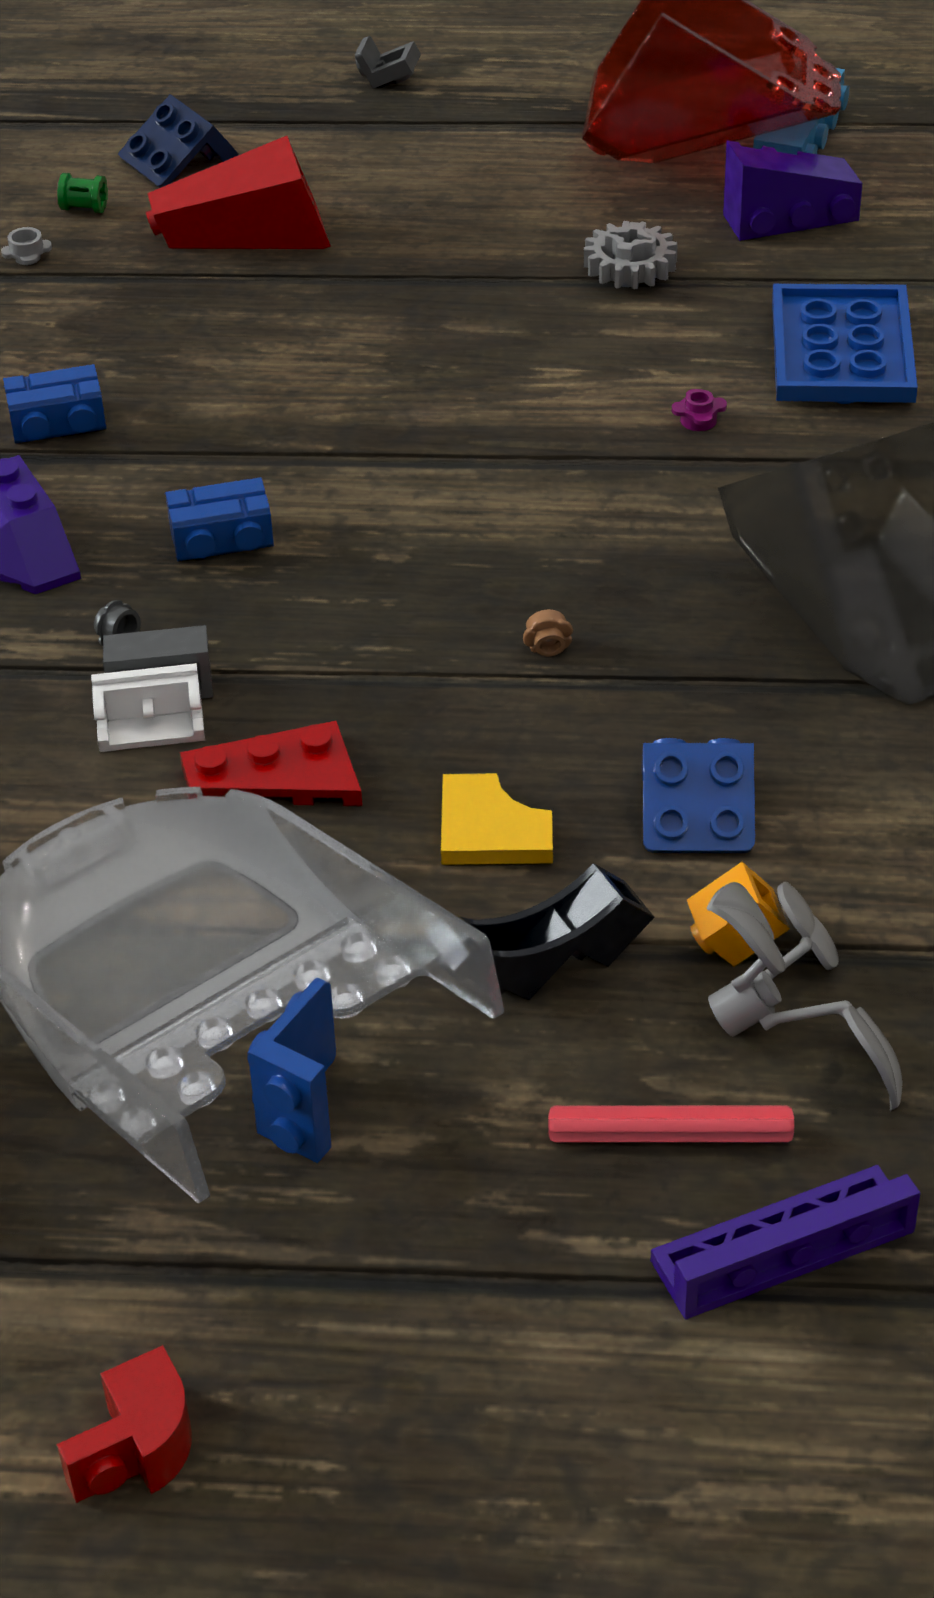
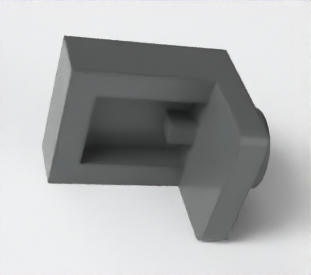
M367 36L362 39L355 53V61L360 74L367 77L372 88H376L391 81L397 84L410 78L414 73L421 53L415 42L412 41L381 54L372 37Z

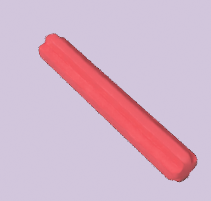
M787 1105L553 1106L548 1114V1134L550 1141L554 1143H788L792 1141L794 1136V1114L792 1108Z

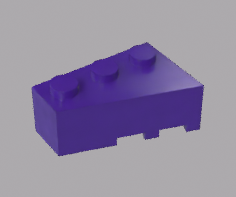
M727 140L723 216L739 241L859 221L863 183L844 158L800 151L795 155L777 152L774 147L762 146L761 149L743 147L739 142Z

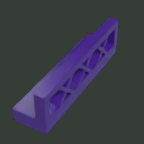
M875 1165L651 1249L650 1261L683 1318L686 1320L915 1232L920 1191L908 1174L889 1181L879 1165Z

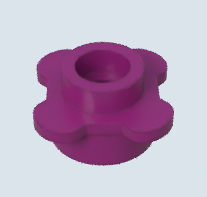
M703 389L688 390L683 400L672 404V413L680 416L681 424L693 431H705L713 428L717 423L718 412H724L727 409L725 399L714 398L711 392Z

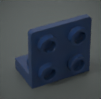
M170 94L163 103L156 107L153 114L140 129L128 139L118 155L149 181L161 188L171 184L198 152L209 161L215 156L222 162L238 156L239 153L214 125Z

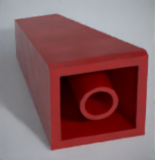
M287 135L148 193L152 210L145 212L154 235L163 234L169 248L325 249L331 246L317 204Z

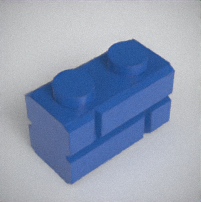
M95 364L29 374L27 377L21 375L3 378L15 444L106 429L102 395Z
M262 477L195 487L192 490L182 489L165 492L170 531L177 561L274 546L270 507Z

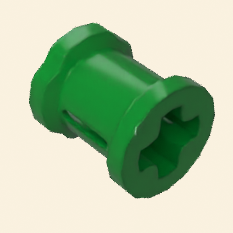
M62 173L57 189L59 208L67 211L71 207L93 208L95 213H103L108 200L105 176L97 175L95 179L73 178L71 173Z

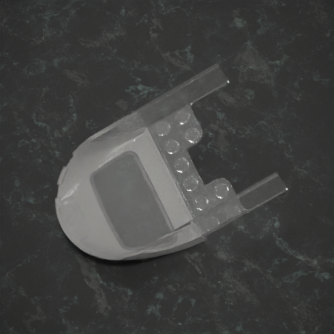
M179 787L156 790V800L126 807L123 798H118L76 813L50 826L22 844L2 861L5 872L0 876V1002L34 1056L77 1110L82 1111L87 1107L91 1109L197 1203L210 1197V1193L188 1122L184 1117L212 1103L226 1086L224 1070L210 1056L227 1049L233 1042L265 1023L280 1017L285 1012L292 996L299 991L303 992L315 978H321L331 984L333 1017L340 1019L350 1018L359 1014L367 1006L392 991L407 985L410 980L418 976L433 978L492 1019L504 1013L490 941L484 933L285 807L253 793L230 789L225 797L203 796L201 787Z

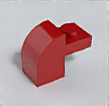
M163 1345L100 1373L108 1411L112 1419L57 1444L65 1480L76 1503L95 1494L110 1493L119 1488L127 1479L141 1474L150 1494H153L172 1481L184 1466L192 1444L190 1418L183 1383Z

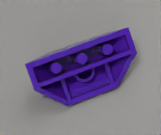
M20 455L0 459V581L20 584L23 590L38 594L81 579L79 567L53 502Z

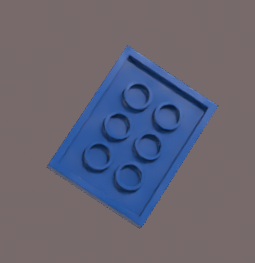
M773 283L772 310L776 401L837 402L840 404H850L853 402L916 403L918 386L906 285Z

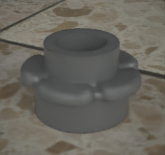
M121 600L109 602L95 616L94 629L96 634L100 636L98 641L101 646H103V635L140 632L141 619L139 614L129 604H123Z

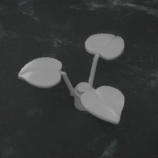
M786 881L777 887L778 898L785 913L802 936L799 945L782 957L774 942V934L767 919L747 889L737 882L729 883L720 888L710 900L707 910L712 911L730 923L759 957L744 974L708 996L710 1007L722 1028L730 1036L734 1037L758 1022L767 1031L780 1023L839 1014L846 1019L852 1032L879 1071L889 1094L890 1111L897 1108L901 1101L903 1083L898 1059L887 1038L862 1007L855 1009L849 1001L844 1000L775 1013L774 1006L780 1003L782 998L772 980L774 977L784 972L787 967L810 949H812L826 970L835 968L839 963L838 952L832 938L823 924L813 915L812 910L801 894Z

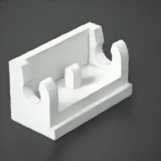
M197 663L91 675L94 720H97V737L100 752L205 741Z

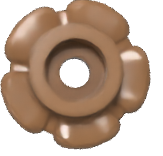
M551 609L541 610L534 613L527 620L523 641L534 653L537 652L546 657L555 656L571 644L573 627L566 621L565 616L561 612Z

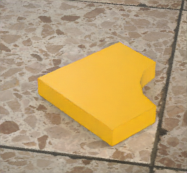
M497 773L443 774L442 865L553 863L552 810L530 808L513 800L501 788Z

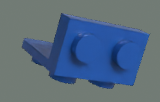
M663 738L655 740L653 743H643V845L647 851L651 853H748L753 849L755 844L754 743H740L739 740L730 738L713 739L708 741V743H686L682 739Z
M315 978L303 992L299 991L292 996L285 1012L267 1031H261L254 1038L247 1056L250 1066L253 1092L252 1102L255 1110L257 1133L272 1140L281 1150L288 1153H298L316 1163L332 1147L325 1071L333 1063L336 1056L331 984L321 978Z

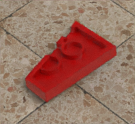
M337 721L313 724L302 728L180 752L182 769L190 796L233 798L231 789L262 797H293V805H314L315 798H343V806H362L361 788Z

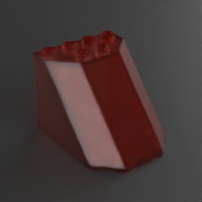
M640 0L594 72L582 140L586 141L588 147L595 153L603 156L608 154L616 160L646 163L669 160L724 145L727 140L739 141L837 114L841 108V101L839 100L841 97V84L839 83L841 81V73L831 63L824 61L815 53L817 47L808 37L748 0Z

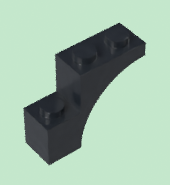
M593 863L566 888L531 908L511 915L489 919L465 918L447 912L432 930L446 948L442 954L443 958L457 973L466 978L475 974L499 994H504L508 990L526 1000H530L571 955L580 961H583L588 956L609 967L655 917L626 881Z

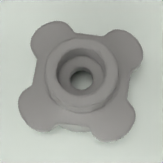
M22 227L9 233L7 237L9 246L3 247L1 254L2 257L7 259L14 258L21 265H31L37 263L44 252L51 251L52 243L49 240H42L41 232L38 229Z

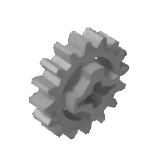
M623 221L622 227H616L609 223L607 224L606 231L595 229L593 230V237H586L584 267L588 268V275L590 277L599 275V283L601 284L614 281L615 288L622 286L638 289L639 283L643 282L649 286H655V278L666 281L668 279V272H675L677 242L672 241L673 235L671 233L661 234V226L649 229L646 228V222L643 221L640 223Z

